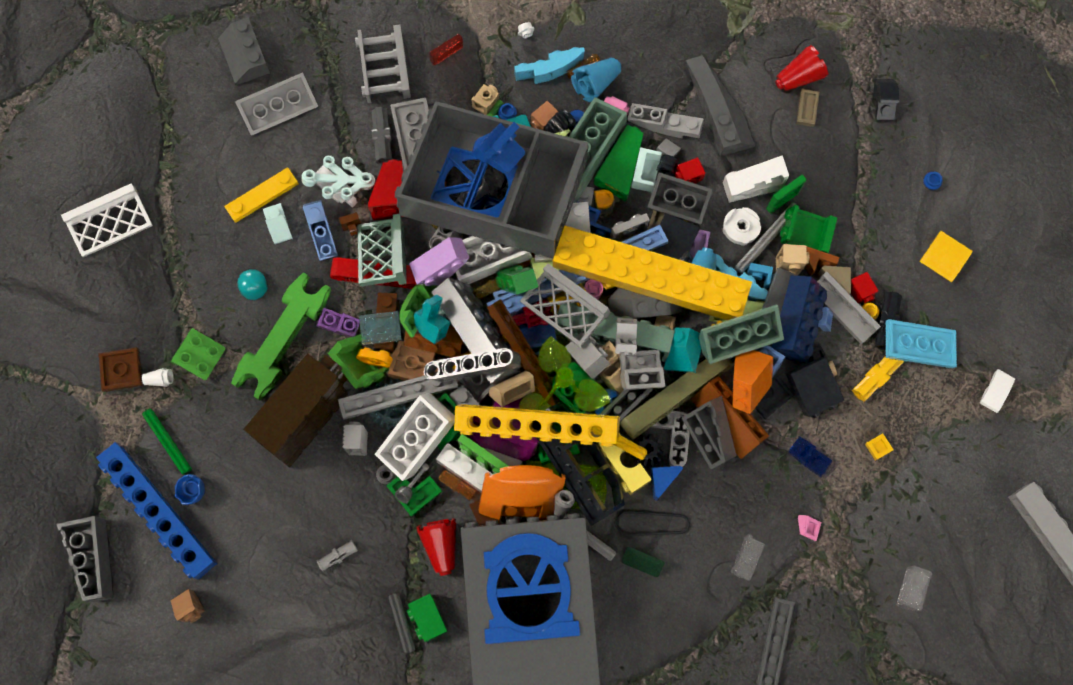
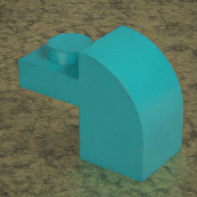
M439 295L426 299L422 309L414 313V323L418 332L434 344L446 337L450 325L449 320L438 314L443 300Z

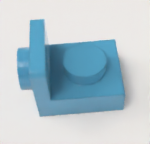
M750 263L746 273L755 280L765 279L763 288L766 290L771 285L775 275L772 274L773 267Z

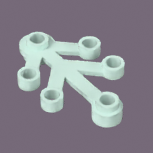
M325 156L323 165L336 175L316 174L310 169L302 174V183L308 187L314 186L317 181L335 183L331 187L325 186L322 189V196L325 199H331L333 194L342 189V199L350 200L352 195L359 190H369L375 184V177L371 173L361 172L353 164V159L350 157L342 159V167L349 170L354 176L347 175L338 167L332 156ZM348 183L354 184V185H353L352 187H350V188H349V187L343 188V187L346 186Z

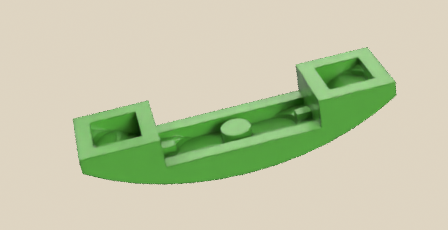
M416 284L404 300L400 310V322L410 337H414L417 331L414 323V313L422 309L426 299L434 296L432 291L437 288L436 285L425 286V284Z

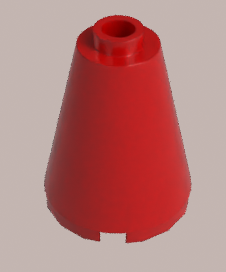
M814 46L806 47L776 76L777 80L775 83L780 90L788 91L827 77L829 73L823 59L820 60L817 56L819 52Z
M453 518L450 523L449 519L429 522L423 528L422 524L416 526L418 535L435 573H439L440 576L451 574V570L455 569L456 519Z

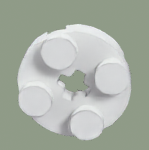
M749 208L732 209L724 219L723 233L731 242L745 246L753 242L760 233L759 216ZM737 223H745L746 229H739Z

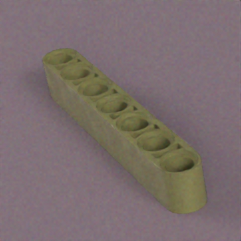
M731 358L709 364L707 359L697 365L696 373L687 372L626 416L620 422L621 427L631 439H635L697 394L710 381L726 373L735 363Z

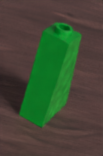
M627 124L594 179V185L611 191L614 196L625 202L628 199L643 138V132L639 128Z

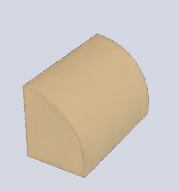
M528 371L517 374L489 389V396L503 407L534 392V376Z

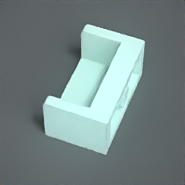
M640 147L631 188L653 192L657 176L656 169L662 152Z

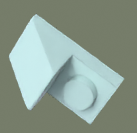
M281 203L264 208L265 221L274 244L293 239Z

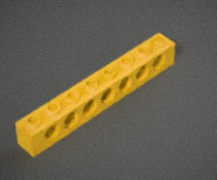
M459 404L455 406L454 431H460V434L472 435V432H478L480 436L490 437L492 434H500L501 438H512V435L520 436V439L531 440L532 437H540V441L560 439L561 443H572V440L580 441V444L584 445L601 442V446L610 447L619 440L620 416ZM474 416H478L480 418V426H477L473 423ZM494 417L501 421L500 427L493 425L492 420ZM513 419H518L520 421V429H516L513 427ZM534 420L540 422L541 430H535L532 427ZM553 422H558L561 425V432L553 430ZM573 424L581 426L582 432L580 434L572 430ZM593 426H600L603 431L602 435L594 434Z

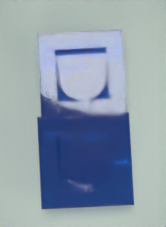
M800 436L788 451L796 460L820 478L832 464L830 458L816 450L814 445Z

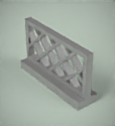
M547 264L543 268L544 272L537 279L538 291H535L537 288L529 290L520 302L581 348L604 318L607 319L611 312L607 306L550 264ZM545 278L551 282L552 289L541 290L540 284ZM564 291L567 300L556 302L555 292ZM552 293L553 302L542 304L541 294ZM532 295H539L540 304L531 305L527 300ZM570 303H580L582 311L571 313ZM567 304L568 313L557 315L556 305ZM554 306L555 315L545 316L543 314V307ZM595 314L598 319L594 323L586 324L585 315ZM582 315L583 325L572 326L571 317ZM569 317L570 327L561 328L558 325V318ZM584 328L585 335L578 341L573 336V330Z

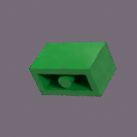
M431 594L408 604L410 609L407 610L410 620H415L418 626L415 631L419 640L423 639L424 642H428L448 632Z

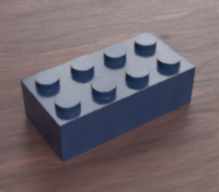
M790 276L780 314L784 340L772 344V348L784 355L787 360L809 363L810 356L813 354V344L818 335V323L822 319V308L827 300V290L812 277Z

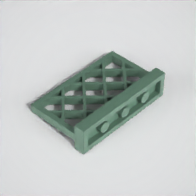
M394 214L393 219L357 225L358 278L360 287L398 281L399 285L407 284L404 224L400 214ZM391 226L388 232L384 233L381 231L384 227ZM371 229L372 232L368 236H365L362 232L363 230ZM376 234H379L382 237L377 242L372 240ZM385 240H389L391 244L386 248L381 245ZM369 242L373 246L367 251L363 247ZM379 248L382 252L376 257L372 253ZM389 254L392 258L387 263L381 260L385 255ZM368 257L372 258L373 261L369 265L363 263ZM377 263L383 265L378 271L372 269ZM387 269L393 271V275L384 276L382 274ZM368 272L374 274L371 278L364 279Z

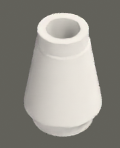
M161 368L142 375L143 384L150 386L167 387L174 380L172 370L167 368Z

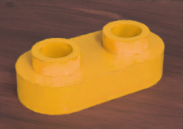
M366 347L359 349L356 356L359 361L365 364L389 368L393 361L389 352L384 350L378 352Z

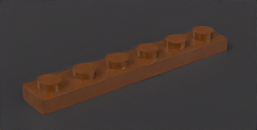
M500 299L488 306L487 309L491 318L496 321L501 334L509 342L511 350L519 353L521 366L534 376V386L541 393L543 401L549 407L556 405L561 400L552 392L553 381L503 301Z

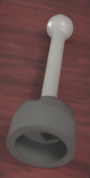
M423 463L421 470L408 487L401 486L395 492V497L400 502H409L413 495L411 488L423 472L429 469V465Z

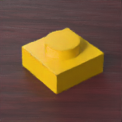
M883 433L865 443L875 461L893 451Z

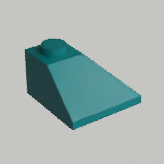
M691 328L674 329V336L669 355L665 361L664 370L696 373L701 352L699 332Z

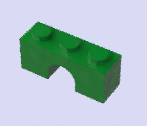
M514 265L496 271V283L501 290L518 295L539 287L533 268L526 267L523 269L521 265Z

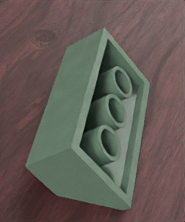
M778 305L701 329L699 335L702 353L709 364L784 340Z

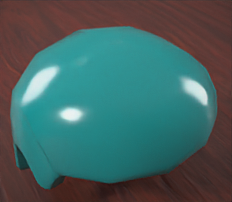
M249 269L239 275L237 284L243 297L248 300H256L263 297L268 288L264 274L258 270Z

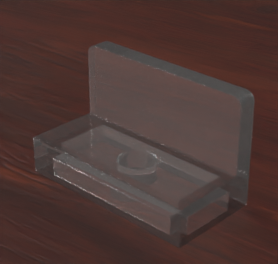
M750 534L745 536L730 572L747 581L751 580L765 545L753 539V536Z

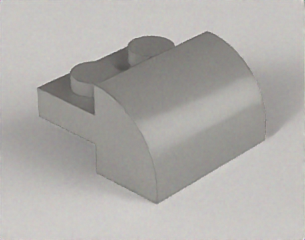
M659 350L636 351L635 355L619 354L621 366L620 380L624 390L665 387L663 367H661Z

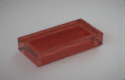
M457 34L429 52L430 61L433 65L438 64L463 48V39L460 34Z

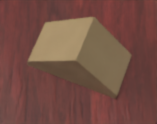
M823 266L817 273L821 278L827 271L848 294L851 293V267Z

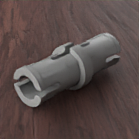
M350 540L338 549H332L331 553L316 561L323 572L336 563H342L344 558L357 552L358 549L354 542Z

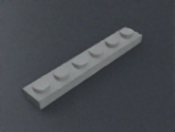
M424 375L338 399L343 420L416 400L422 394L431 393L434 395L456 389L458 384L456 379L438 382L428 379Z

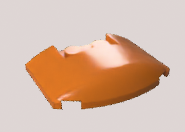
M532 465L500 468L499 473L492 476L487 472L484 475L478 511L482 515L500 520V516H539V520L547 519L548 515H554L555 495L563 490L566 477L561 474V477L554 474L552 469Z

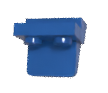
M513 122L505 128L500 123L490 133L478 138L474 142L471 155L502 173L510 172L525 155V150L514 140L517 136L515 132L519 126Z

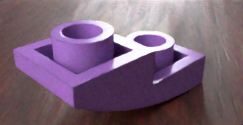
M323 308L316 326L340 335L353 337L357 333L361 320L344 313L339 314Z

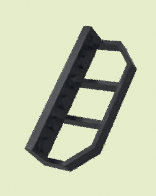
M561 402L545 410L574 413ZM534 420L532 427L535 430H541L540 422ZM552 424L553 430L558 432L554 424ZM573 424L576 432L580 434L582 432L581 426ZM536 437L560 477L561 474L565 475V485L573 494L576 503L591 526L625 505L621 482L596 442L585 446L599 468L585 476L569 448L579 444L580 441L574 440L566 445L561 443L560 439L540 441V437ZM600 472L603 473L612 490L614 507L608 511L588 479Z

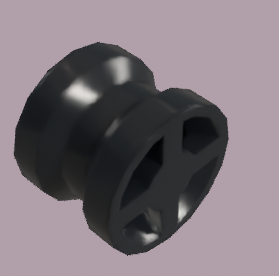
M662 155L660 159L661 164L656 169L657 172L673 176L675 173L674 168L677 167L679 161L671 155Z

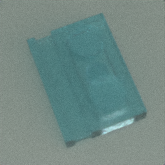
M398 311L359 316L363 345L402 340Z

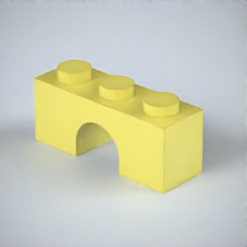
M601 442L598 443L601 452L621 481L622 490L625 493L628 492L632 495L650 483L652 479L641 463L633 468H627L620 461V455L625 452L624 450L615 445L609 447L601 446Z

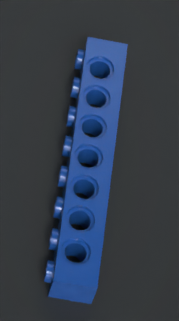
M114 442L96 457L100 462L98 464L100 469L104 473L108 472L111 475L110 481L116 488L120 487L123 490L122 496L129 503L132 502L136 506L134 511L139 517H144L148 521L146 526L153 533L157 532L160 536L159 542L165 548L169 547L172 551L171 557L177 563H182L185 567L183 572L190 579L193 577L199 580L218 564L122 445ZM122 463V469L116 472V466ZM134 477V484L128 487V480ZM146 492V499L140 502V495ZM158 507V514L152 517L151 512L153 508ZM170 522L171 528L165 532L163 527L165 523ZM183 537V544L177 547V538ZM191 552H195L196 557L194 561L189 562L188 555Z

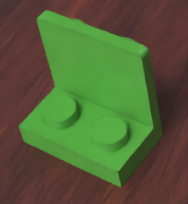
M192 328L170 363L184 368L203 380H207L226 348Z

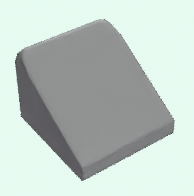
M667 138L656 149V151L662 152V155H671L673 157L681 150L679 146Z

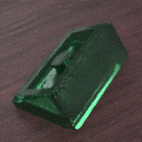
M631 547L626 548L621 560L623 564L654 577L659 576L665 564L664 561Z

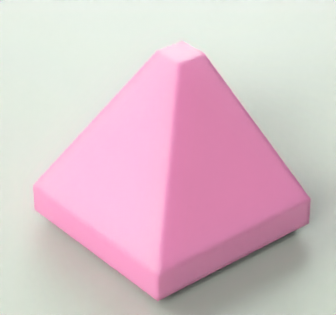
M799 515L800 534L816 541L822 522L806 515Z

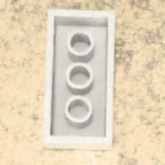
M471 236L463 240L469 260L455 273L460 282L471 284L495 274L496 271L528 261L533 256L531 252Z
M431 393L419 395L375 455L402 481L412 478L455 424V415Z

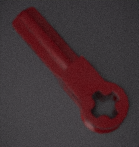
M542 300V304H543V303H550V302L547 301V300ZM551 306L543 307V314L553 316L552 312H550ZM523 307L524 313L512 316L517 325L527 323L528 328L537 325H548L546 321L527 307Z

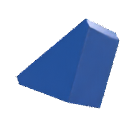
M670 466L651 469L653 499L656 501L682 471L683 467Z

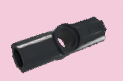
M885 292L882 309L877 318V323L881 327L877 330L874 346L880 350H886V320L900 321L901 318L899 310L902 295L897 292Z

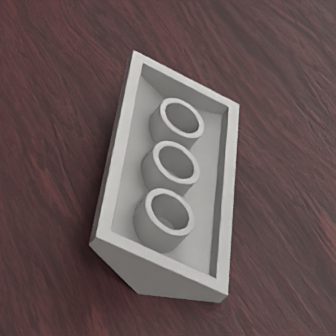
M303 72L235 101L251 136L318 107Z

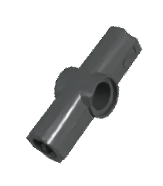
M376 107L371 113L373 128L371 129L372 140L375 146L376 163L383 164V162L392 160L390 144L392 143L387 108Z

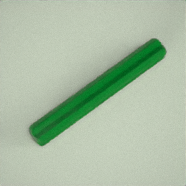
M150 408L142 413L143 417L180 473L183 475L188 474L192 468L154 411Z

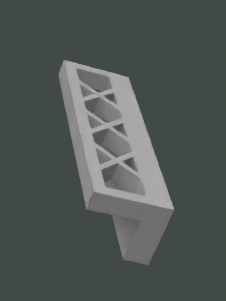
M827 271L817 281L827 290V300L823 306L831 310L833 316L860 344H863L881 327Z

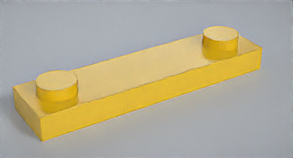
M287 167L224 207L234 222L237 223L299 183Z

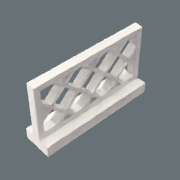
M132 184L61 215L82 257L153 226L137 189ZM133 198L137 201L135 211L126 208L127 202ZM117 207L121 209L118 218L108 216L111 208ZM124 210L134 213L130 223L121 220ZM137 215L143 216L147 222L141 226L134 225ZM93 216H103L100 226L91 224ZM107 218L116 221L113 231L103 228ZM78 223L86 224L82 234L76 233L73 225ZM119 223L129 225L126 233L120 234L116 232ZM89 226L98 228L95 239L86 236ZM102 230L111 233L109 240L106 242L99 240ZM85 238L94 241L92 247L86 251L82 247Z

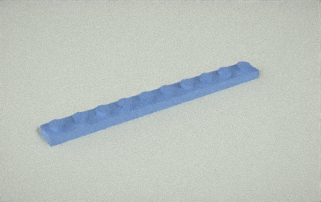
M658 225L622 243L652 251L668 244V239L662 227ZM559 270V272L577 285L589 280V278ZM545 278L540 284L541 290L552 289L551 282ZM528 291L518 295L508 293L488 302L487 306L501 299L512 315L526 307L520 300ZM552 293L541 294L542 300L551 297ZM532 295L527 302L531 305L539 301V295Z

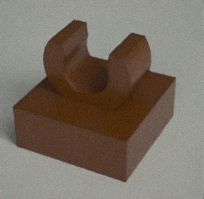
M357 212L339 218L343 231L349 230L351 236L358 234L356 227L361 222Z

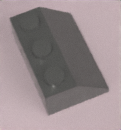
M249 18L231 23L218 39L235 85L270 74Z
M659 172L647 208L701 225L713 189Z

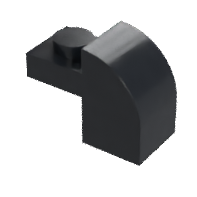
M875 79L873 97L877 100L875 119L895 120L896 104L899 103L898 84L894 79Z

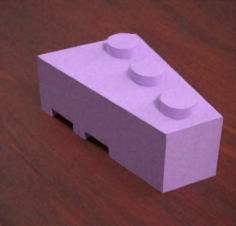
M448 237L412 261L410 267L416 284H425V286L440 285L469 260V256L462 238Z

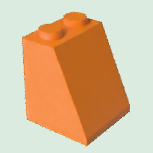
M756 350L735 356L733 408L749 414L752 413L772 386L773 356Z

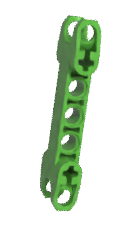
M304 272L284 293L282 303L288 306L256 355L248 351L239 362L231 384L238 388L248 378H257L258 385L254 397L259 401L275 387L280 379L282 370L276 366L308 317L314 321L320 317L322 309L325 308L331 293V288L325 285L316 294H306L305 289L309 277Z

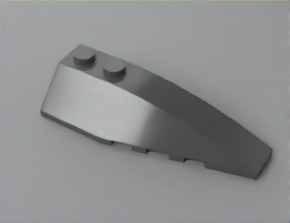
M703 55L687 59L685 61L720 157L755 147L744 114Z

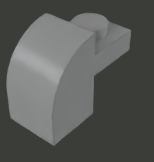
M617 318L615 354L635 355L637 349V319Z

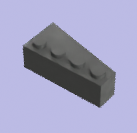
M92 516L56 524L58 531L62 534V543L64 548L67 549L70 566L74 569V578L82 601L98 602L112 599L113 590L106 519Z

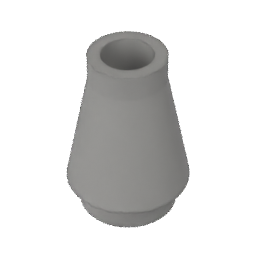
M561 490L555 495L554 515H560V518H564L573 506L575 500L570 491Z

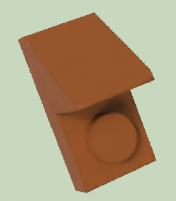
M806 246V252H809V263L805 265V269L810 277L815 272L817 265L822 268L823 266H836L838 264L839 257Z

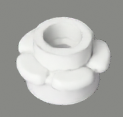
M530 22L523 23L518 26V35L523 38L531 37L535 28L532 27Z

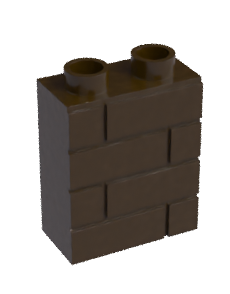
M307 353L243 430L290 468L302 454V449L307 448L317 436V431H321L333 416L332 413H336L340 408L338 399L347 397L348 393L343 386L347 378L341 372L343 368L326 354L317 361Z

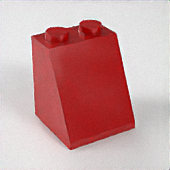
M392 159L382 164L368 202L373 220L393 218L394 214H400L395 191L402 183L401 178L404 172L402 160Z

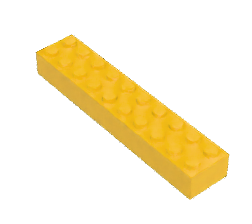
M565 225L553 258V267L727 321L743 315L752 281Z

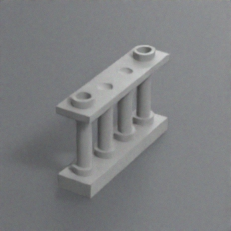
M393 25L394 33H391V35L363 38L361 30H357L358 37H355L356 48H360L364 86H361L362 96L367 98L368 103H371L370 94L392 91L402 92L404 99L411 98L401 25ZM396 43V49H393V51L365 54L364 46ZM391 58L398 60L399 65H395V67L367 71L366 62ZM395 74L400 76L401 79L396 84L369 87L368 78Z

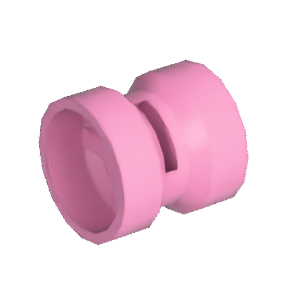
M592 279L585 283L584 288L586 292L599 300L603 292L602 283Z

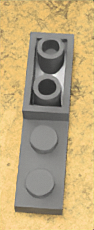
M634 103L631 105L627 118L629 122L642 128L677 138H683V136L700 138L704 124L703 118L668 113L667 109Z

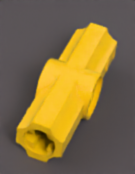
M885 356L852 389L854 396L863 402L866 401L877 388L882 387L891 378L890 375L904 361L889 359Z

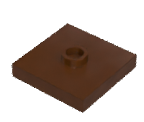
M139 348L98 353L101 390L103 392L143 386Z

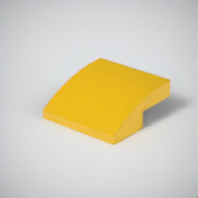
M940 231L919 262L952 282L973 251Z

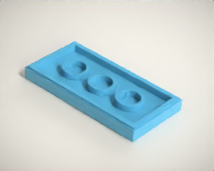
M891 319L886 320V358L956 368V330Z

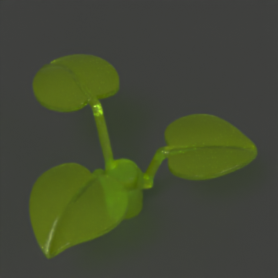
M551 336L542 345L538 362L545 372L555 370L557 373L556 383L545 399L538 393H530L524 396L520 402L519 409L546 410L551 407L547 402L558 387L566 388L569 385H572L573 390L577 392L574 398L576 405L584 411L598 410L609 404L611 399L606 390L593 380L584 379L580 381L578 388L576 387L575 380L572 379L573 372L568 368L571 362V355L562 344Z

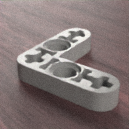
M672 411L667 415V423L660 424L657 422L652 426L654 428L671 430L668 458L670 466L683 467L687 462L690 432L685 423L682 426V431L675 432V429L679 430L680 423L676 422V420L686 416L687 413ZM675 436H683L685 443L680 446L674 442ZM684 449V452L680 451L679 456L680 459H683V461H680L679 464H676V461L672 458L676 457L677 450Z

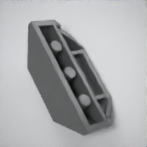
M618 288L608 298L610 312L619 317L662 316L684 311L681 306L622 288Z

